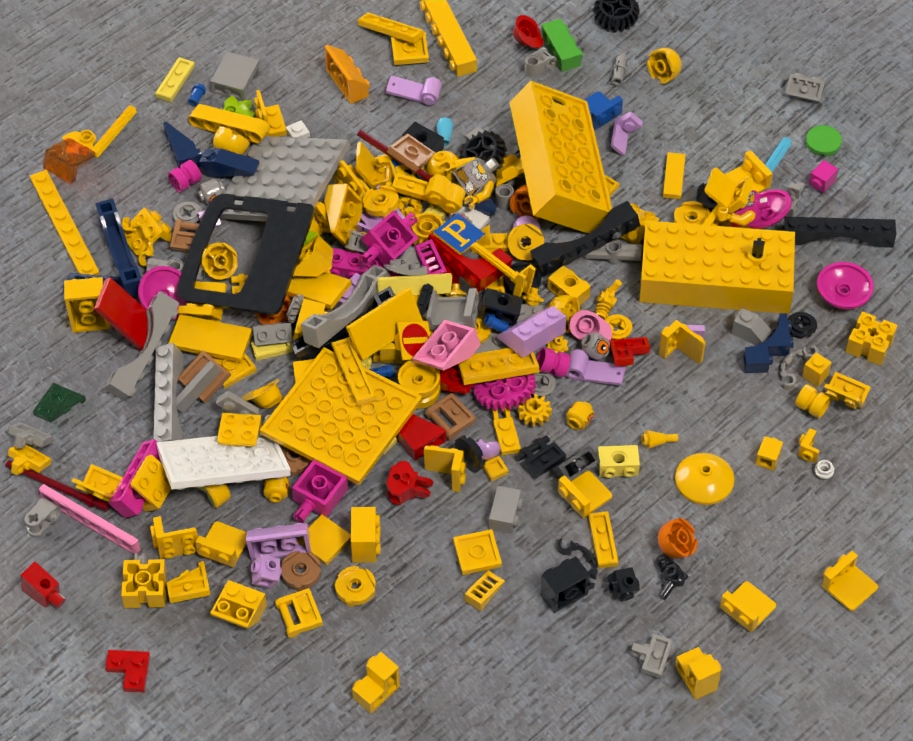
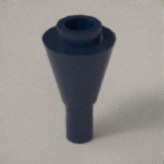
M484 200L480 203H475L474 210L491 218V215L496 213L497 204H494V200ZM463 201V206L469 207V204H471L472 202L464 204Z

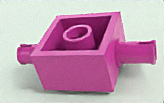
M394 210L361 238L370 248L360 256L361 262L368 258L363 263L368 266L375 258H378L384 265L390 264V260L396 259L418 239L410 229V227L417 223V217L410 221L414 216L413 213H409L403 220Z
M313 460L292 487L293 501L301 504L293 514L294 519L304 523L311 511L328 517L348 490L347 477Z

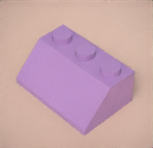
M554 306L535 312L498 334L497 338L524 358L565 333L566 315Z
M295 523L288 526L277 525L272 528H255L254 530L247 531L246 542L251 561L256 560L263 554H270L275 558H283L294 551H300V553L311 552L308 523ZM300 536H304L306 548L297 543V539Z

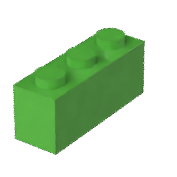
M561 19L542 24L541 37L552 56L557 58V65L561 72L581 66L583 53L576 46L574 37H571L569 34L568 26L564 25Z

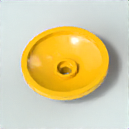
M696 453L682 460L676 469L675 483L677 489L686 499L696 504L712 505L719 503L730 495L734 487L735 478L732 468L724 459L714 454Z

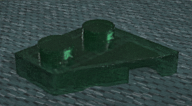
M53 383L33 410V414L51 423L59 418L60 415L71 411L72 406L79 402L83 404L86 398L82 394Z

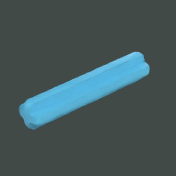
M784 137L766 162L765 166L771 172L774 171L791 146L792 140L790 138Z

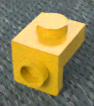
M809 428L806 435L802 434L799 440L798 456L805 461L816 463L820 450L812 447L817 431Z

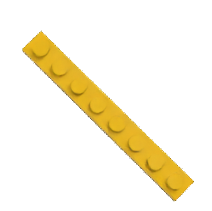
M44 170L30 175V180L77 272L100 275L48 171Z

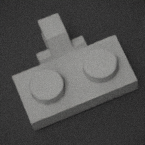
M791 182L787 193L790 195L792 205L786 217L794 216L803 195L804 183L797 182V184Z
M230 391L220 395L216 400V404L222 407L219 420H221L222 413L258 415L259 408Z
M21 422L10 426L9 434L14 435L16 438L13 446L19 449L25 448L27 443L38 448L52 443L53 436Z
M653 634L650 644H644L643 646L633 643L630 655L638 658L643 663L642 673L661 679L673 640Z

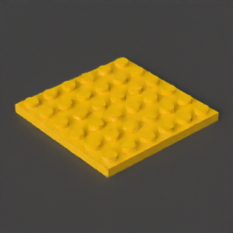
M324 347L260 428V434L311 461L315 460L346 476L351 482L360 485L420 405L422 396L363 367L376 395V400L358 406L335 353Z

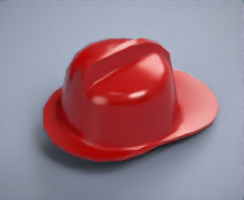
M518 16L515 21L516 26L513 29V36L516 41L522 46L542 47L543 39L537 23L529 16Z

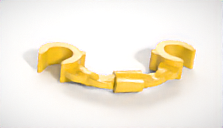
M124 217L122 220L124 230L135 232L137 227L143 229L142 232L146 240H148L149 246L146 251H140L139 263L142 266H147L146 256H154L153 236L149 228L139 220L132 219L131 226L129 227L130 217Z

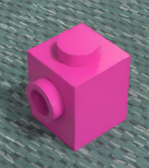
M823 160L811 172L809 185L825 193L836 181L838 168Z

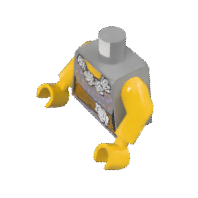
M475 157L452 161V164L449 161L442 162L441 167H449V169L444 170V174H449L451 169H454L453 174L468 194L464 199V204L472 202L469 204V209H474L475 203H480L491 196L494 183L497 180L492 172L499 167L494 158L487 162Z

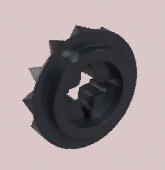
M796 312L789 316L788 320L791 321V332L789 333H793L794 337L801 336L803 339L805 336L811 337L816 332L817 321L811 314ZM800 321H802V324L804 326L803 329H801L799 326Z

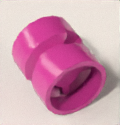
M188 160L181 164L180 168L177 167L168 172L170 183L179 193L189 188V184L194 185L202 180L201 172L192 160Z
M542 347L538 352L536 359L540 372L547 374L550 372L551 375L561 378L567 374L570 366L569 354L560 351L555 353V350Z

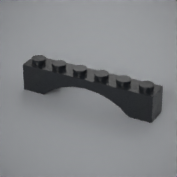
M625 201L612 208L603 223L588 235L569 242H546L531 250L532 261L543 277L551 274L563 265H569L574 260L586 256L588 253L603 247L613 240L619 239L628 232L636 230V228L640 227L638 214L630 203Z
M785 216L782 231L795 232V245H803L822 238L844 237L861 240L874 247L893 248L897 235L895 219Z
M389 286L373 295L364 311L348 325L394 297L395 293ZM348 325L320 348L305 343L303 336L292 341L291 345L300 361L312 360L318 356L324 347L333 351L332 342L350 337L346 328Z

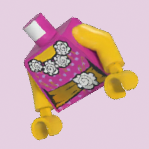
M752 190L747 198L748 203L744 208H739L730 214L728 208L719 207L718 219L720 221L728 219L731 227L739 228L761 219L762 209L771 207L769 197L760 199L757 191Z

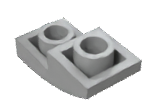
M401 259L390 260V264L384 265L385 269L399 274H428L426 266L420 265V263H411L408 267V263L401 261Z

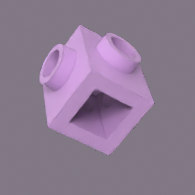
M263 554L254 560L251 564L252 584L271 588L278 583L282 572L280 559L270 554Z

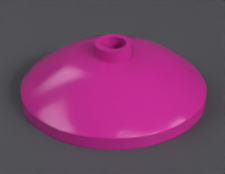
M768 190L759 193L760 199L769 197L771 207L762 209L761 219L747 224L745 227L763 229L781 221L791 208L792 200L790 195L783 190Z
M850 262L832 263L826 266L817 278V290L821 298L828 304L841 309H854L864 305L871 298L874 289L870 274L861 266Z
M169 266L154 267L146 272L141 278L138 287V296L142 306L147 310L153 297L160 291L179 302L177 310L179 306H186L187 303L179 297L177 292L182 272ZM177 313L176 317L173 320L178 319L180 314Z

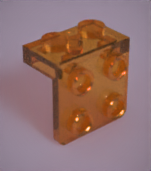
M67 138L45 150L43 168L65 181L73 183L76 181L77 167L93 158L95 152L74 139Z

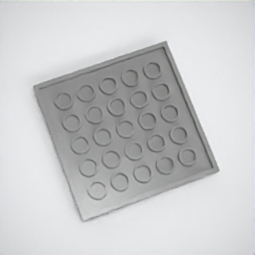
M265 136L261 143H254L247 154V157L257 159L260 162L254 176H234L224 194L283 200L292 203H307L315 207L338 168V163L342 161L349 149L350 143L348 140ZM235 200L234 204L242 205L243 201ZM287 207V210H286V211H293V212H295V209H296V208H295V207ZM226 209L222 212L220 218L267 222L268 214Z

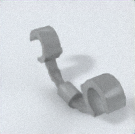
M814 345L813 353L815 354L816 352L818 353V348ZM806 347L791 352L782 361L780 368L781 381H792V383L784 384V389L791 390L795 387L796 377L794 373H787L785 367L791 363L796 355L803 356L805 361H808L814 355L808 354Z

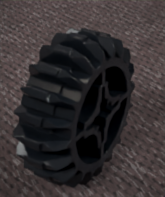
M597 0L593 8L594 18L598 25H602L603 29L608 28L609 31L613 29L616 32L617 30L623 32L625 28L629 30L637 22L640 13L636 0Z
M484 130L483 133L478 131L476 136L472 134V138L470 140L466 139L467 143L462 144L463 149L460 150V159L475 157L487 162L494 158L499 165L505 164L503 159L507 157L505 153L507 152V147L504 140L492 131Z

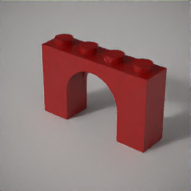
M433 232L429 234L428 240L432 239L442 262L452 268L471 287L477 288L478 292L505 275L486 259H470L459 255L434 236ZM501 248L491 253L511 268L513 259Z

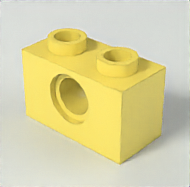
M638 445L598 447V459L600 460L598 464L599 477L639 476Z

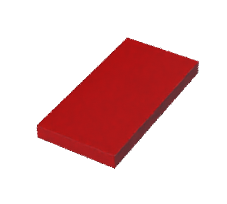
M107 278L94 310L141 351L148 331L146 309L112 278Z

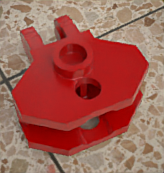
M401 460L391 467L386 483L388 487L387 495L392 504L401 505L409 499H414L415 496L428 498L431 492L423 487L431 488L433 481L430 478L418 476V472H414L409 462Z

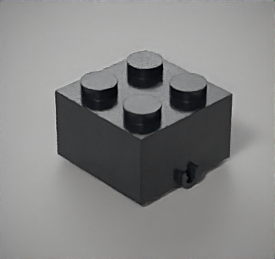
M576 556L571 559H565L559 566L547 569L541 577V597L553 613H556L588 595L589 586L592 585L589 580L590 574Z

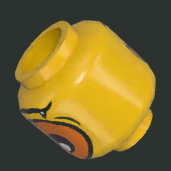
M577 401L573 403L566 413L567 424L574 430L586 429L595 416L592 406L588 402Z
M286 476L283 478L264 479V496L274 503L286 499L289 494V479Z

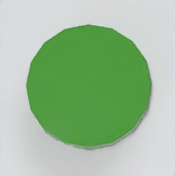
M826 125L813 127L806 136V146L816 155H834L840 150L842 144L840 133L833 127Z

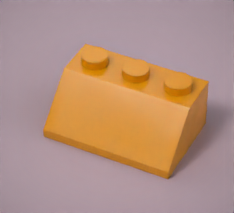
M326 45V70L348 102L352 104L369 97L370 84L367 79L363 78L361 70L355 67L352 57L348 56L342 49Z

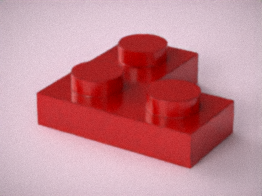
M647 337L609 340L615 366L625 367L634 365V354L643 355L650 353Z
M108 650L106 672L125 673L124 692L145 693L150 652Z

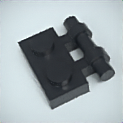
M547 435L542 438L538 437L533 441V444L523 447L515 455L518 462L527 459L523 462V466L535 479L566 459V453L555 442L547 445L550 442V438ZM536 450H541L538 453L533 454V452H535Z

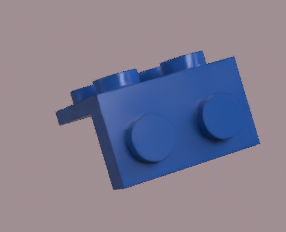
M596 92L585 99L588 102L594 130L622 114L623 99L619 95L609 100L603 93Z

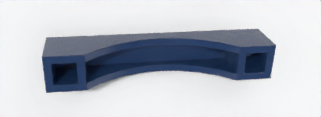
M112 198L95 203L97 216L122 287L131 297L137 296L141 275L130 252L114 200Z

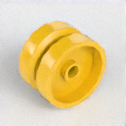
M413 360L404 363L399 369L398 384L422 396V402L417 409L427 408L439 399L441 392L439 369Z

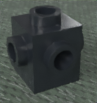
M633 567L615 570L607 576L609 591L613 595L614 600L621 598L622 601L630 600L640 590L639 580L635 576Z

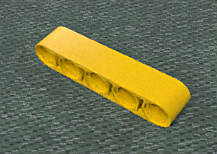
M198 104L188 117L189 123L196 128L216 132L219 127H225L233 130V134H240L248 141L254 143H261L270 130V125L262 119Z

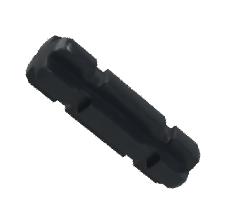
M428 283L423 285L421 290L423 293H420L417 302L422 318L425 316V309H427L431 298L430 294L434 290V287Z

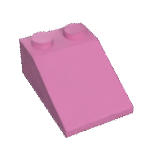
M444 320L412 359L427 366L446 370L471 358L481 344L475 328Z

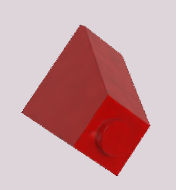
M412 414L396 438L411 458L416 461L424 456L425 446L439 447L446 442V430Z

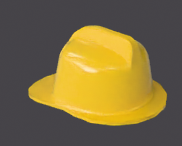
M279 379L250 391L241 398L245 401L252 400L260 408L269 409L283 399L277 386Z

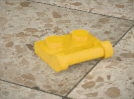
M310 588L278 598L275 601L277 609L281 611L289 638L323 626V621ZM292 603L300 622L297 625H294L287 607Z

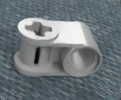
M542 47L525 58L524 74L527 77L535 78L543 72L552 69L557 63V58L550 55L548 49Z
M350 230L351 235L345 248L364 253L369 250V247L361 239L366 234Z
M41 498L25 516L24 520L27 525L28 534L33 537L41 536L57 520L61 513V507L46 498Z

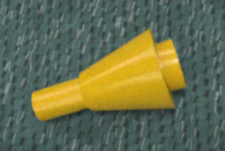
M645 430L641 436L642 445L646 449L665 444L666 442L678 441V434H664Z

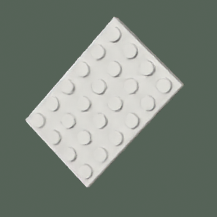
M260 431L257 445L254 447L220 445L217 442L218 436L156 442L157 452L171 489L182 490L188 487L223 485L232 482L242 483L250 480L261 481L267 478L290 476V467L279 444L261 435Z

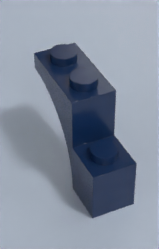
M779 313L777 329L768 340L756 346L745 347L743 355L745 373H768L769 365L773 364L772 356L789 355L790 348H793L794 342L793 337H790L789 334L791 332V321L787 319V313Z

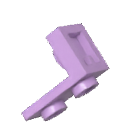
M632 112L615 119L611 147L620 155H624L626 153L629 133L642 127L643 121Z

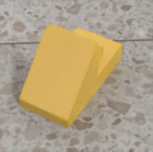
M490 225L481 229L485 233V237L478 241V244L481 246L500 245L504 252H508V233H490Z

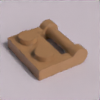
M177 219L170 249L189 252L195 233L183 232L181 230L197 231L199 224L183 222V220Z
M453 393L447 395L425 411L428 419H432L438 426L446 430V437L450 441L476 422V417ZM441 411L455 426L450 428L437 413Z

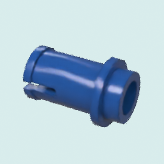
M200 83L193 86V92L188 99V103L194 107L199 104L202 95L206 93L205 86Z
M487 314L483 322L486 328H493L501 333L509 327L508 322L496 318L494 314Z
M386 363V366L369 369L383 377L391 378L390 376H394L392 364L388 365Z

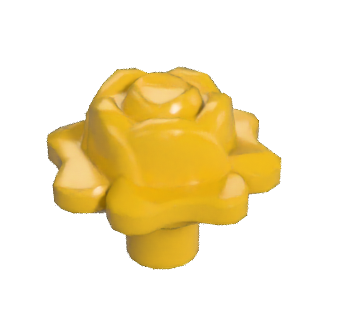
M452 284L451 292L445 293V296L466 297L467 294L460 290V284Z
M531 287L530 293L522 296L526 300V304L530 306H538L540 302H544V299L540 298L541 296L538 294V288Z
M560 335L547 343V348L555 350V353L559 351L564 353V351L566 352L569 349L567 346L568 340Z

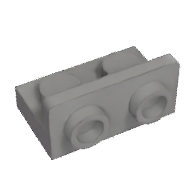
M801 73L790 74L785 96L820 103L825 81L818 77L807 78Z
M290 322L253 326L256 346L293 341Z

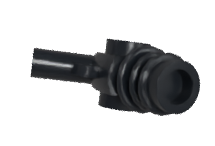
M661 554L656 559L657 566L664 577L662 584L665 586L660 596L667 599L675 586L681 587L685 584L688 575L670 557Z

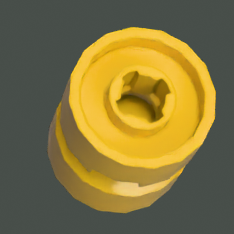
M806 384L800 391L795 401V406L802 410L809 409V414L820 419L826 412L831 402V397L823 392L817 394V390L814 387Z

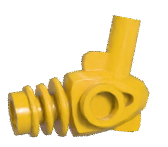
M615 280L611 287H607L604 292L601 291L597 297L599 303L596 305L595 314L604 320L608 317L611 308L614 307L617 298L614 296L615 292L622 285L620 280Z

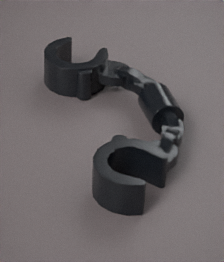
M561 538L557 543L558 552L562 555L570 556L573 550H581L588 562L592 563L593 568L588 571L590 574L589 578L596 580L598 570L596 569L597 561L593 553L586 547L573 543L572 540L569 548H562ZM591 583L592 585L589 586V589H593L595 583Z

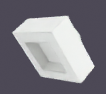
M302 120L286 127L289 137H310V132Z

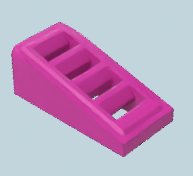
M432 239L415 246L420 262L423 266L427 267L428 274L447 273ZM431 248L430 251L422 254L421 251ZM434 255V257L425 260L426 257ZM437 262L436 265L428 267V265Z

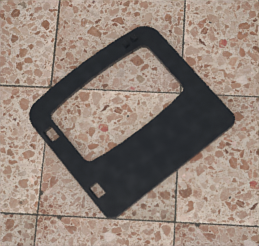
M234 194L215 196L210 201L190 246L177 289L179 297L186 303L197 305L208 304L219 308L269 315L278 314L282 309L315 214L313 205L250 196L243 197ZM235 200L243 201L242 205L234 204ZM287 207H295V212L286 211ZM226 209L268 214L258 253L241 291L237 294L196 289L195 284L203 251L208 245L222 212Z

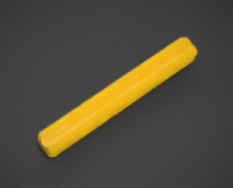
M129 105L90 150L92 156L98 158L137 113L135 107Z

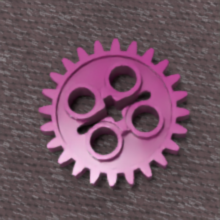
M527 374L476 383L474 394L477 402H480L482 407L485 405L487 409L493 407L494 411L498 408L504 411L505 407L512 410V406L519 407L520 402L525 404V398L531 399L530 394H534V389L536 388L535 376Z

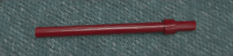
M361 129L358 131V137L427 182L434 176L421 168L416 172L387 153L389 147Z
M8 460L5 466L12 469L11 464L13 461ZM24 469L23 473H21L77 498L87 506H95L106 512L109 510L110 504L98 500L96 496L90 493L87 495L31 469Z

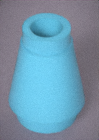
M440 118L436 124L437 132L444 137V146L449 145L454 124L450 118Z

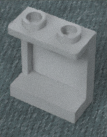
M226 52L211 79L212 93L225 97L234 96L237 100L241 101L246 100V89L254 74H259L260 72L259 60Z
M469 288L467 297H438L437 291L433 290L428 304V311L425 313V321H428L430 330H436L444 320L475 328L480 305L477 288Z

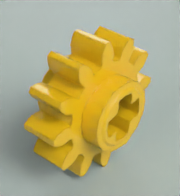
M537 394L534 395V398L527 399L525 404L520 402L517 411L519 413V420L525 419V425L531 422L532 427H535L536 423L543 426V420L549 422V416L552 415L551 402H545V396L538 399Z

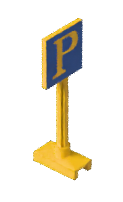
M457 213L433 231L434 236L459 255H462L471 248L507 275L516 284L513 295L521 297L522 292L527 295L530 293L536 268L530 264L520 273L512 270L477 243L485 237V233Z

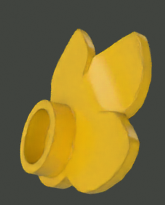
M90 130L73 131L62 137L69 144L66 155L73 157L79 154L84 157L91 154L90 150L96 142V136Z

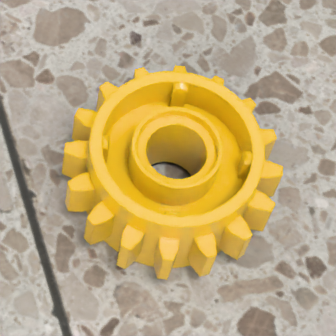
M426 212L418 214L416 216L418 219L417 223L411 227L418 237L413 245L428 241L429 234L446 221H442V217L435 213Z

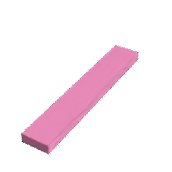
M43 484L39 488L41 498H46L60 506L61 512L134 555L141 550L139 540L48 486Z

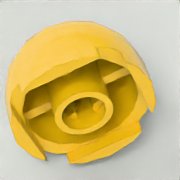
M659 48L649 54L650 60L647 61L648 71L653 79L657 77L661 80L658 83L666 84L678 77L682 69V63L676 51L670 48Z
M219 127L213 138L214 148H221L244 155L250 142L240 134H233V130Z
M439 151L433 154L426 164V172L430 175H442L450 180V182L454 179L457 181L453 174L454 169H451L449 174H444V170L449 169V167H441L443 161H449L452 164V161L459 160V158L450 151Z
M226 243L210 244L203 251L200 266L203 272L212 279L222 280L229 278L238 267L237 253L233 247Z
M560 295L555 297L546 308L554 306L565 314V333H571L569 328L570 320L576 312L580 311V304L576 297Z

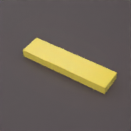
M451 273L378 277L377 293L390 286L395 295L406 288L411 289L413 295H420V293H423L421 292L423 285L427 283L434 287L437 294L450 293L452 275Z

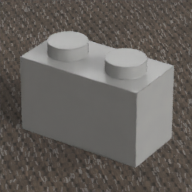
M497 486L489 517L490 530L512 534L514 526L518 527L520 515H517L518 510H522L524 498H521V490Z

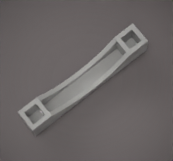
M374 264L362 274L355 290L341 306L326 314H313L301 323L304 342L320 348L360 315L370 303L373 295L377 294L378 277H390L389 270Z
M161 291L153 297L146 310L148 331L141 352L133 362L116 369L103 389L121 400L133 396L137 389L135 387L137 381L140 382L145 375L143 371L145 366H148L154 358L152 356L153 351L162 343L160 340L161 336L168 332L170 320H173L178 313L177 307L179 302Z
M174 343L156 347L154 439L158 442L182 440V431L176 406V386L179 375L183 371L184 354Z

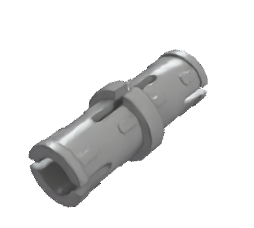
M623 53L616 55V62L612 69V84L615 86L623 84V76L627 70L625 66L627 57Z

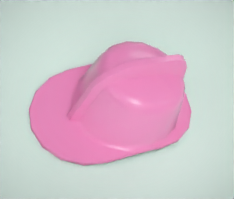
M581 310L576 312L570 320L569 328L571 333L581 341L586 334L592 332L601 334L608 341L612 338L610 325L591 311Z

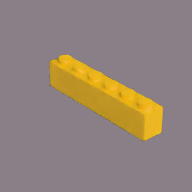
M447 0L419 1L421 11L425 12L427 23L431 24L433 35L437 36L439 47L443 48L444 57L449 60L450 69L455 71L457 77L477 72V59Z

